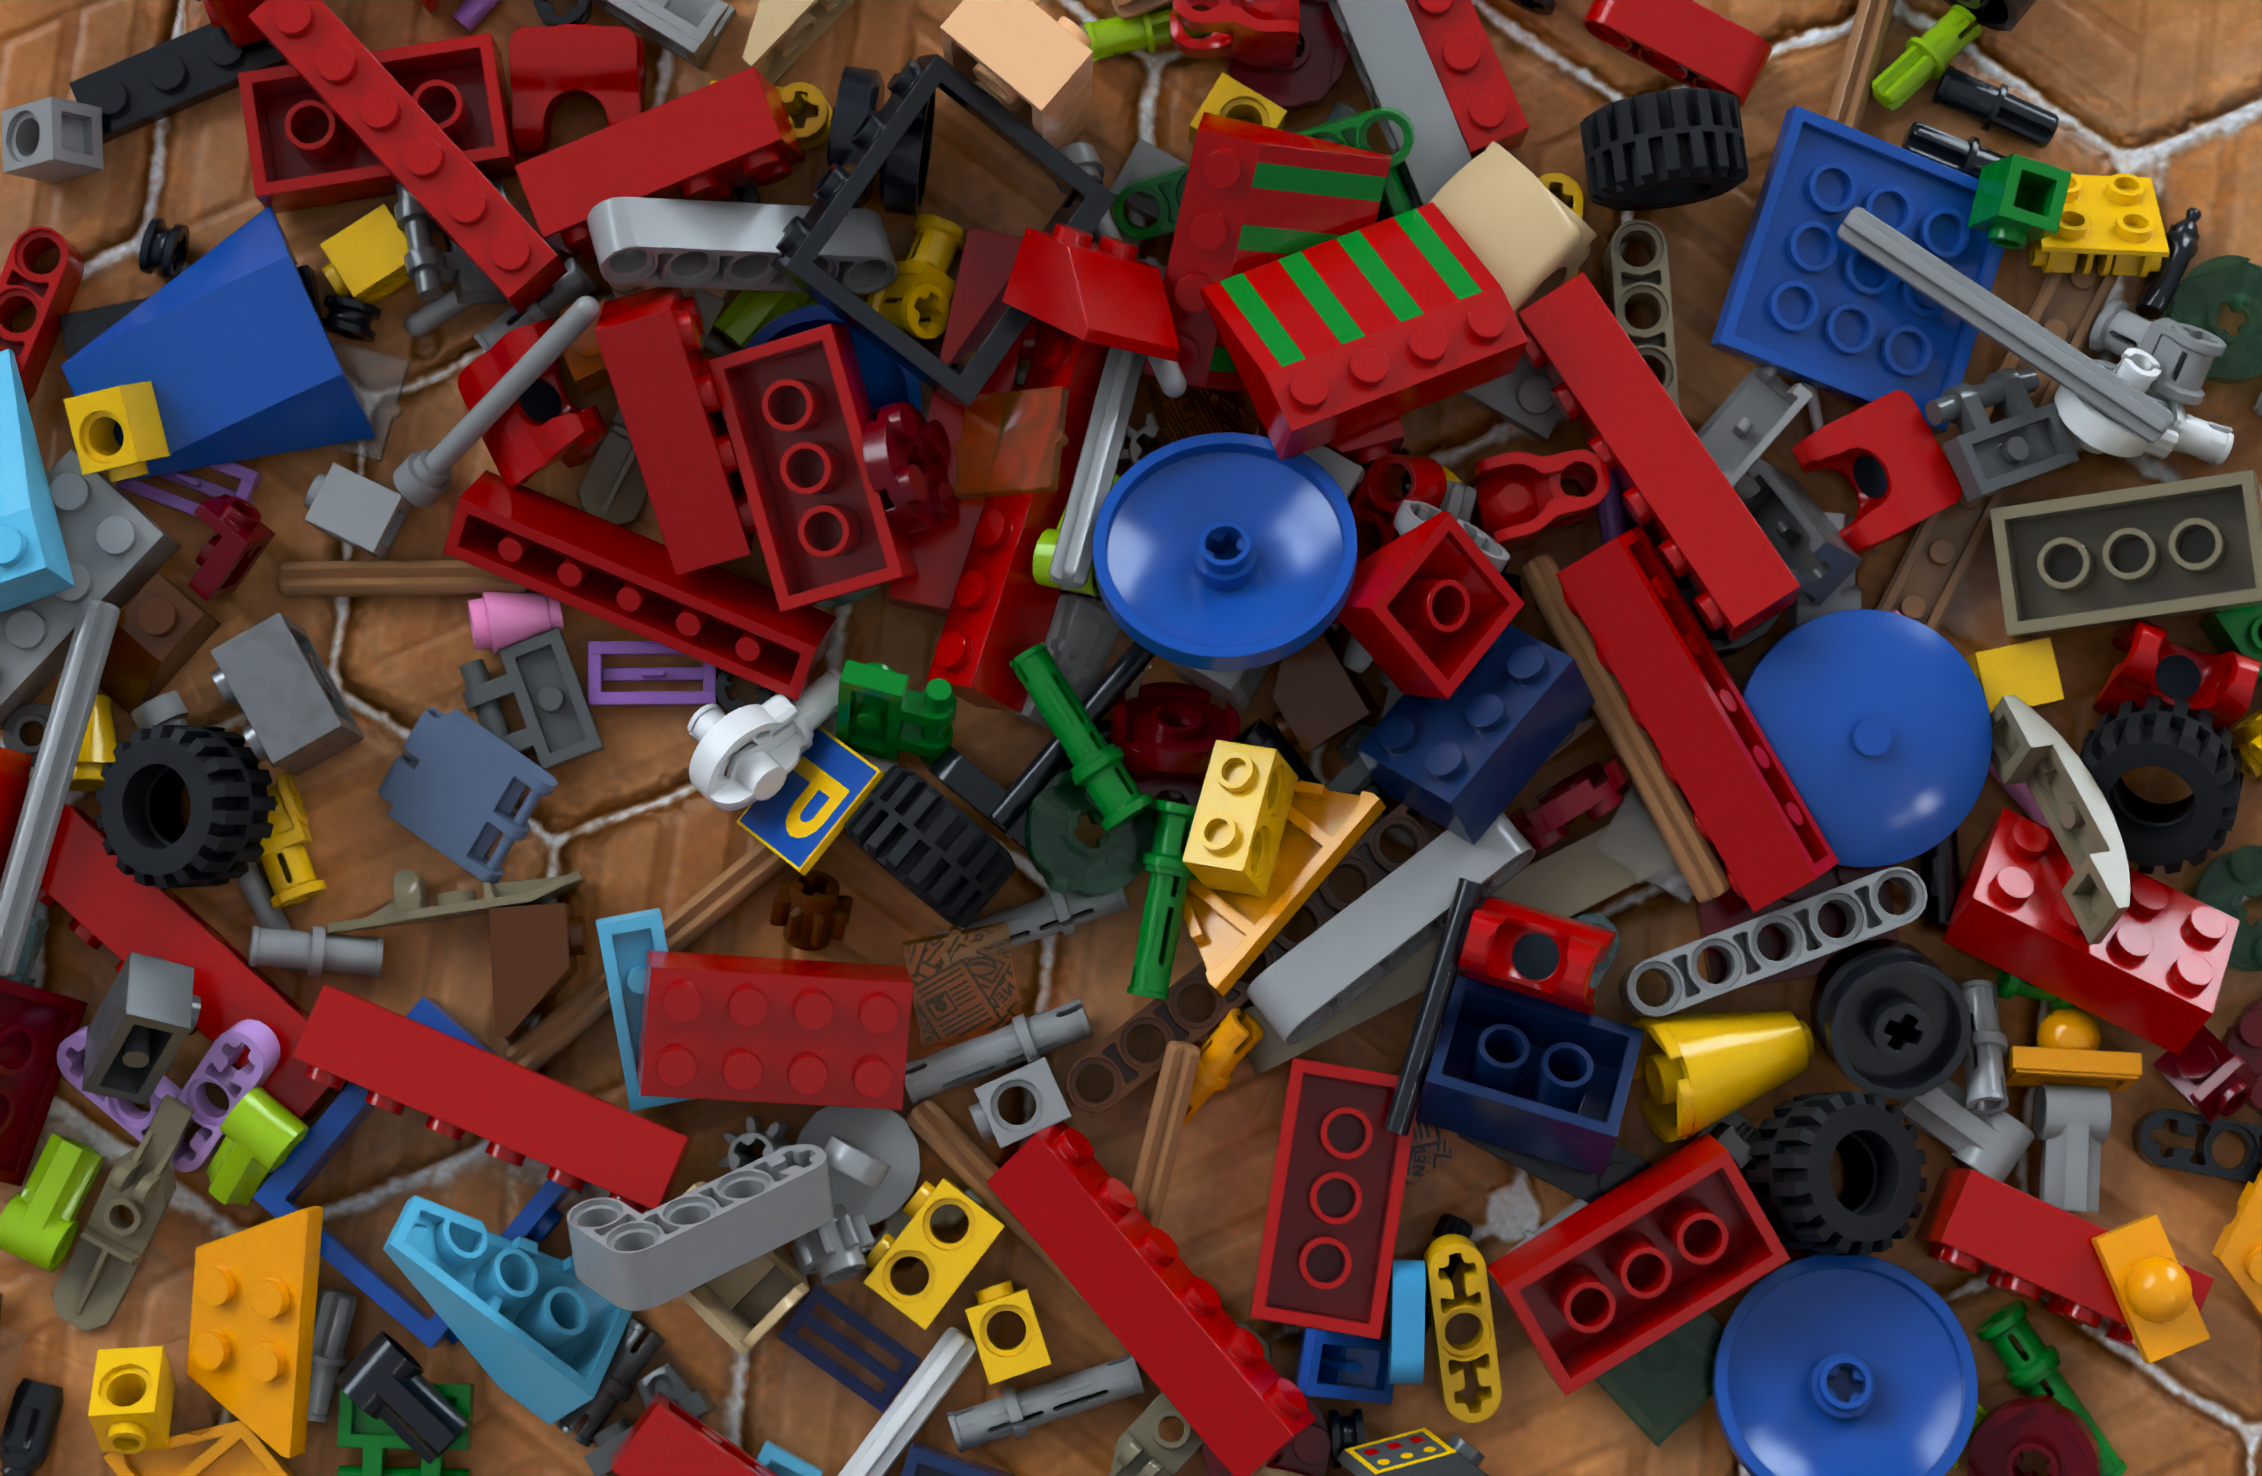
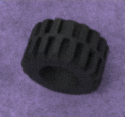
M1680 88L1640 94L1605 105L1588 115L1580 123L1590 200L1598 206L1621 211H1643L1692 204L1717 197L1743 183L1749 175L1739 100H1737L1735 95L1708 88Z
M2147 696L2144 707L2138 708L2136 702L2132 699L2120 704L2117 716L2107 711L2098 719L2096 730L2090 729L2079 756L2102 791L2114 815L2122 836L2127 860L2139 864L2138 871L2145 874H2152L2154 866H2164L2166 874L2181 872L2184 860H2187L2195 867L2206 861L2208 849L2217 852L2225 843L2227 831L2232 830L2242 788L2244 773H2241L2240 770L2243 760L2239 748H2231L2233 735L2225 725L2218 729L2212 727L2215 715L2204 708L2196 715L2188 711L2190 701L2176 698L2174 706L2162 705V696ZM2138 767H2162L2182 777L2193 793L2189 797L2175 803H2153L2135 795L2126 786L2121 776Z
M152 725V729L141 728L131 733V742L121 741L113 750L115 762H105L100 774L105 779L103 788H96L95 802L101 803V815L95 816L97 830H105L107 836L102 843L107 855L118 856L116 867L124 875H134L136 883L144 886H156L157 888L211 887L229 884V879L240 878L249 871L247 862H258L265 851L260 842L262 838H270L274 824L267 821L269 811H276L275 796H268L267 786L273 783L269 770L259 769L258 764L260 761L250 747H244L245 738L236 732H225V728L217 726ZM185 784L191 801L190 818L186 829L180 814V798Z
M892 765L844 824L850 840L925 904L954 926L968 928L1017 869L1011 854L998 841L948 798L909 768Z
M1863 1091L1829 1092L1794 1096L1793 1101L1782 1102L1773 1109L1775 1118H1764L1757 1129L1762 1135V1140L1760 1142H1752L1749 1156L1755 1158V1169H1747L1748 1184L1755 1183L1757 1190L1755 1198L1761 1209L1765 1211L1766 1217L1775 1233L1781 1234L1780 1242L1782 1245L1789 1249H1800L1801 1254L1812 1256L1871 1255V1252H1883L1893 1247L1892 1239H1903L1911 1230L1907 1222L1908 1218H1918L1923 1207L1917 1199L1919 1192H1926L1927 1178L1921 1177L1920 1165L1927 1163L1924 1150H1917L1914 1142L1919 1135L1913 1124H1902L1905 1113L1896 1105H1885V1098L1875 1093L1863 1094ZM1835 1148L1842 1158L1845 1170L1844 1188L1839 1200L1833 1191L1830 1180V1162Z

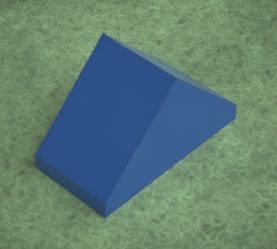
M1301 1326L1293 1383L1304 1395L1391 1405L1394 1384H1389L1388 1338L1380 1337V1339Z

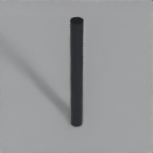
M1135 641L1082 702L1095 726L1155 657V654ZM1055 736L1050 739L987 813L1004 830L1007 831L1068 759L1066 751Z
M1459 877L1383 1129L1404 1136L1409 1134L1458 974V963L1473 912L1478 908L1484 884Z

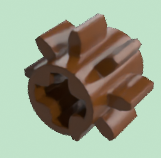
M812 870L805 876L798 873L793 877L792 883L786 881L779 882L777 897L773 899L770 924L784 926V939L791 946L805 951L820 950L830 943L831 938L839 941L843 940L846 924L849 923L853 899L850 896L839 895V883L827 873Z

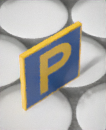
M821 726L813 730V746L801 753L798 764L787 774L782 788L773 797L763 801L757 800L749 805L736 821L803 876L818 861L843 830L846 821L885 775L880 769Z

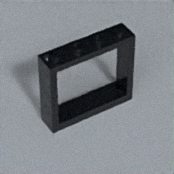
M932 54L919 56L916 61L910 58L901 72L892 76L887 88L893 94L879 113L874 110L870 111L856 126L849 140L855 147L841 166L833 163L819 178L812 191V194L818 199L804 219L796 216L782 230L785 234L775 247L780 252L770 266L948 402L970 406L1033 317L1002 302L1008 281L947 366L814 264L815 258L937 87L1070 192L1043 231L1053 233L1056 223H1060L1091 234L1117 197L941 56Z

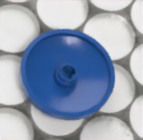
M1233 432L1196 435L1167 444L1151 452L1127 470L1112 487L1099 511L1094 529L1093 560L1096 582L1101 598L1115 622L1129 637L1153 654L1183 666L1202 670L1233 671L1256 668L1284 659L1303 649L1317 639L1337 618L1346 604L1356 576L1357 530L1349 502L1336 481L1322 466L1306 454L1301 453L1280 461L1270 438Z
M1872 609L1840 611L1814 618L1800 624L1775 641L1752 667L1741 688V696L1837 857L1839 863L1836 865L1886 866L1903 862L1925 853L1947 838L1964 821L1982 791L1987 778L1992 752V725L1984 692L1970 665L1959 651L1937 632L1916 620L1892 612Z
M1867 1255L1809 1256L1780 1267L1763 1278L1746 1294L1729 1317L1719 1339L1713 1363V1400L1722 1433L1740 1464L1751 1476H1945L1961 1455L1975 1421L1978 1403L1977 1369L1971 1346L1959 1320L1939 1294L1920 1278L1893 1263Z

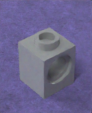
M51 96L1 111L3 173L56 183L104 170L102 107Z
M334 462L327 475L320 473L315 478L304 502V507L309 509L305 517L308 523L316 529L382 561L386 560L413 506L402 495Z
M1045 1057L975 1088L974 1091L979 1102L968 1107L983 1141L986 1142L995 1137L1000 1149L1072 1117ZM1012 1087L1028 1089L1036 1100L1034 1116L1028 1122L1021 1125H1013L1006 1122L999 1112V1100L1002 1094Z

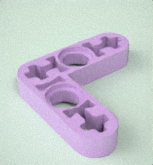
M252 1019L239 1021L214 1041L183 1089H180L163 1075L150 1097V1112L142 1111L130 1101L82 1091L86 1037L89 1025L83 1026L60 1043L57 1050V1064L62 1075L69 1083L140 1143L147 1133L165 1095L168 1094L196 1109L188 1127L194 1122L203 1127L196 1132L190 1141V1146L184 1141L187 1136L185 1131L173 1157L175 1170L190 1172L199 1168L216 1154L226 1137L220 1131L223 1121L249 1091L256 1086L263 1087L277 1066L281 1054L278 1039L267 1025ZM245 1044L251 1050L248 1055L250 1062L238 1070L231 1065L238 1061L244 1052ZM207 1082L219 1085L226 1092L229 1099L228 1110L219 1109L210 1102L205 1088Z

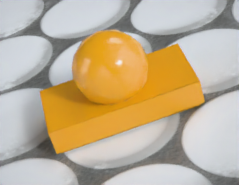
M2074 1007L2066 1008V1010L2058 1009L2047 1014L2040 1023L2037 1035L2039 1047L2012 1046L2009 1049L2008 1054L2003 1058L2006 1086L2037 1088L2040 1083L2105 1086L2109 1092H2125L2142 1076V1053L2099 1051L2102 1037L2098 1023L2086 1011Z
M2157 1214L2146 1215L2091 1238L2144 1363H2153L2210 1339L2192 1296L2191 1279L2184 1268L2178 1264Z

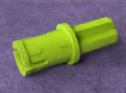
M1172 3L1129 20H1122L1119 16L1094 22H1084V32L1091 40L1088 48L1093 51V63L1098 62L1100 59L1146 49L1148 54L1155 53V46L1172 42L1169 24ZM1183 25L1185 33L1190 37L1207 33L1192 31Z
M1956 4L1920 38L1916 36L1911 37L1905 44L1906 51L1873 80L1871 95L1875 101L1888 111L1896 110L1927 81L1943 77L1946 73L1945 65L1973 40L1981 36L1982 28L1980 24L1975 23L1970 29L1967 28L1976 20V17L1965 7Z

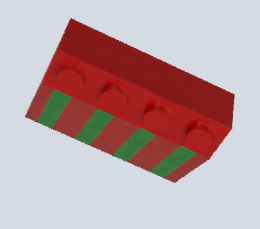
M1204 112L1196 134L1163 281L1180 346L1177 361L1187 385L1204 389L1247 392L1200 295L1201 288L1375 224L1392 156ZM1146 356L1143 374L1156 377Z
M1433 202L1202 287L1200 295L1280 461L1512 373L1528 343V339L1500 284Z

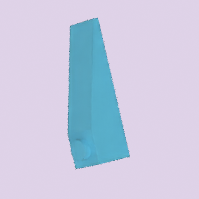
M10 349L0 351V612L75 587L15 354Z
M414 1195L407 1200L383 1250L498 1387L548 1425L553 1424L594 1399L633 1311L617 1307L581 1283L575 1274L573 1256H569L564 1260L538 1251V1243L522 1236L517 1237L513 1241L487 1231L481 1220Z

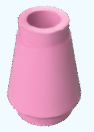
M482 592V598L467 600L472 637L476 651L491 648L492 654H495L500 649L557 628L564 630L560 601L541 593Z

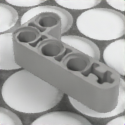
M813 1144L790 1145L643 1214L614 1198L600 1197L582 1201L573 1206L567 1213V1224L576 1277L581 1283L617 1307L630 1311L649 1310L693 1290L823 1226L831 1220L834 1215L827 1155L821 1147Z

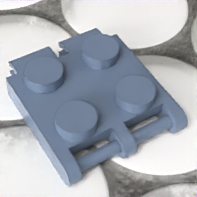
M429 707L428 710L423 711L403 746L407 752L397 756L377 792L382 798L393 805L388 816L482 882L498 883L504 873L501 864L515 841L524 840L530 830V825L527 822L541 797L543 795H551L557 785V780L553 775L457 708L445 715L438 709ZM531 788V791L529 792L528 796L526 797L517 814L514 813V810L517 807L523 795L527 793ZM502 833H504V836L502 837L501 841L499 842L498 846L493 852L491 858H488L487 855L490 852L491 848L496 842L499 841V839L502 836Z

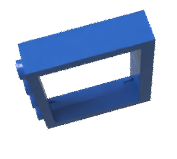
M422 997L406 1016L500 1056L434 999ZM350 1082L308 1131L305 1138L286 1157L287 1159L274 1171L252 1198L276 1218L303 1209L295 1202L297 1198L374 1109V1105L365 1102L369 1090ZM548 1179L501 1236L512 1241L522 1236L529 1240L532 1239L540 1245L563 1219L564 1214L556 1208L572 1189ZM586 1182L583 1191L577 1192L582 1195L592 1184ZM322 1225L320 1256L430 1349L441 1346L446 1339L453 1345L459 1341L437 1313L431 1318Z

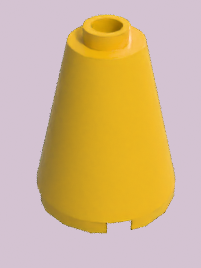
M1787 1010L1668 1014L1658 1017L1638 1019L1639 1021L1630 1024V1026L1645 1030L1632 1081L1643 1078L1649 1098L1640 1100L1638 1103L1653 1132L1664 1142L1669 1143L1690 1138L1805 1072L1808 1067L1809 1057L1814 1053V1041L1808 1025L1801 1019L1797 1020Z

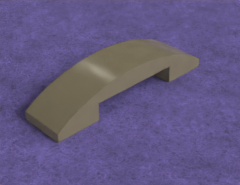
M2015 695L2003 696L1990 714L1992 725L1991 762L2004 786L2026 782L2074 871L2073 876L2063 887L2061 893L2089 945L2099 944L2130 905V871L2126 850L2116 820L2093 776L2064 738L2044 718Z

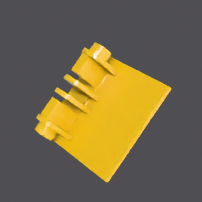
M2072 173L2058 232L2031 243L2030 265L2041 267L2043 273H2074L2079 254V272L2081 275H2089L2094 255L2098 254L2097 267L2100 276H2108L2110 269L2112 275L2146 277L2148 271L2158 272L2161 267L2162 257H2169L2170 251L2152 179L2126 173L2112 176L2078 175Z

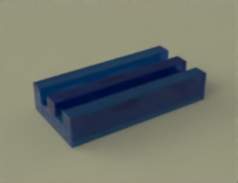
M818 1283L813 1286L808 1296L778 1336L783 1342L882 1413L921 1359L916 1353ZM817 1304H822L900 1360L902 1364L898 1370L894 1372L812 1312ZM803 1324L886 1382L887 1385L883 1391L879 1392L798 1334Z

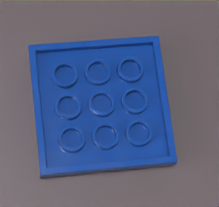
M1795 105L1788 109L1710 346L1763 367L1777 368L1778 373L1862 406L1892 391L1902 390L1913 398L1932 433L1946 432L1950 421L1939 425L1931 424L1926 417L1925 406L1928 401L1941 397L1942 392L1946 388L1962 383L1978 330L1840 240L1837 232L1849 212L1855 207H1862L1991 292L2005 248L1988 242L1987 233L1968 228L1979 179Z

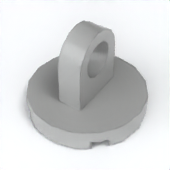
M826 1106L811 1117L800 1131L796 1144H813L821 1147L826 1152L833 1205H843L850 1219L864 1214L868 1225L876 1224L890 1217L903 1207L914 1193L922 1169L919 1143L915 1134L907 1124L906 1119L893 1109Z

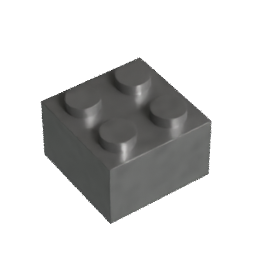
M277 613L210 650L219 666L218 669L211 672L214 683L230 706L236 703L241 711L245 713L250 724L242 728V732L260 762L268 760L274 768L280 767L299 776L365 739L307 632L303 627L283 614Z

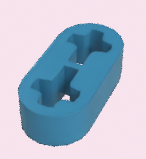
M1393 1259L1389 1281L1388 1311L1389 1384L1422 1385L1426 1295L1424 1260Z

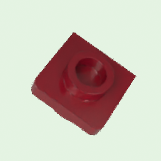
M227 494L202 501L194 512L197 517L218 533L198 554L196 563L201 567L188 584L206 602L235 592L275 535L271 529L260 521L261 515L253 505L239 497Z
M2204 1025L2180 1055L2167 1051L2152 1064L2157 1073L2209 1124L2214 1122L2221 1114L2228 1116L2239 1110L2251 1096L2252 1087L2258 1082L2249 1064L2239 1054L2234 1055Z

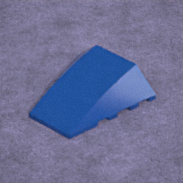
M271 205L61 365L74 396L120 385L146 381L152 382L170 456L147 461L149 471L147 475L116 481L115 483L200 469L201 467L222 463H235L258 459L263 456L292 451L299 452L322 448L327 445L377 438L354 385L345 375L296 267L298 262ZM116 421L114 436L117 443L122 447L124 435L121 426Z

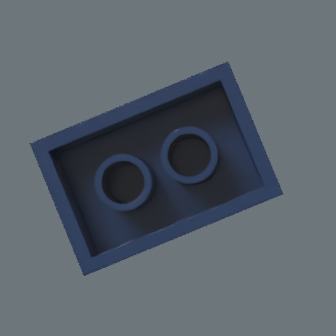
M1508 624L1449 699L1403 694L1357 747V751L1380 791L1475 845L1591 708L1595 700L1574 658Z
M1457 975L1426 1077L1415 1121L1603 1176L1618 1136L1645 1030L1599 1016L1581 1013Z

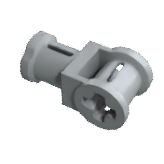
M2117 298L2110 300L2099 314L2089 336V348L2098 353L2108 350L2121 357L2128 348H2137L2149 353L2158 361L2160 365L2158 370H2161L2158 378L2149 387L2165 397L2189 405L2201 404L2205 396L2201 387L2215 356H2222L2227 347V344L2221 338L2201 328L2179 323L2168 317L2155 321L2146 320L2128 311L2127 303Z

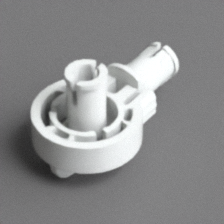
M2128 348L2122 354L2118 364L2097 359L2093 360L2171 410L2174 415L2172 422L2162 437L2155 443H2148L2062 385H2060L2055 393L2054 403L2068 435L2072 437L2078 446L2090 453L2103 454L2105 452L2125 458L2137 457L2146 453L2165 459L2174 450L2219 466L2227 459L2233 446L2234 434H2232L2233 429L2231 427L2219 425L2211 421L2208 422L2187 414L2183 403L2165 397L2149 387L2160 375L2161 370H2158L2160 365L2153 356L2141 349Z
M830 668L805 689L798 701L791 698L788 700L782 694L777 693L762 705L750 704L742 706L727 715L718 704L711 703L701 707L694 713L687 726L690 732L689 735L699 741L689 766V777L692 785L714 807L723 811L738 810L751 805L757 800L763 801L773 797L784 785L787 774L798 764L801 753L813 746V730L837 713L841 673L834 668Z

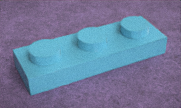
M660 908L596 919L630 1111L691 1100L692 1098L641 1096L637 1080L647 950L668 951Z

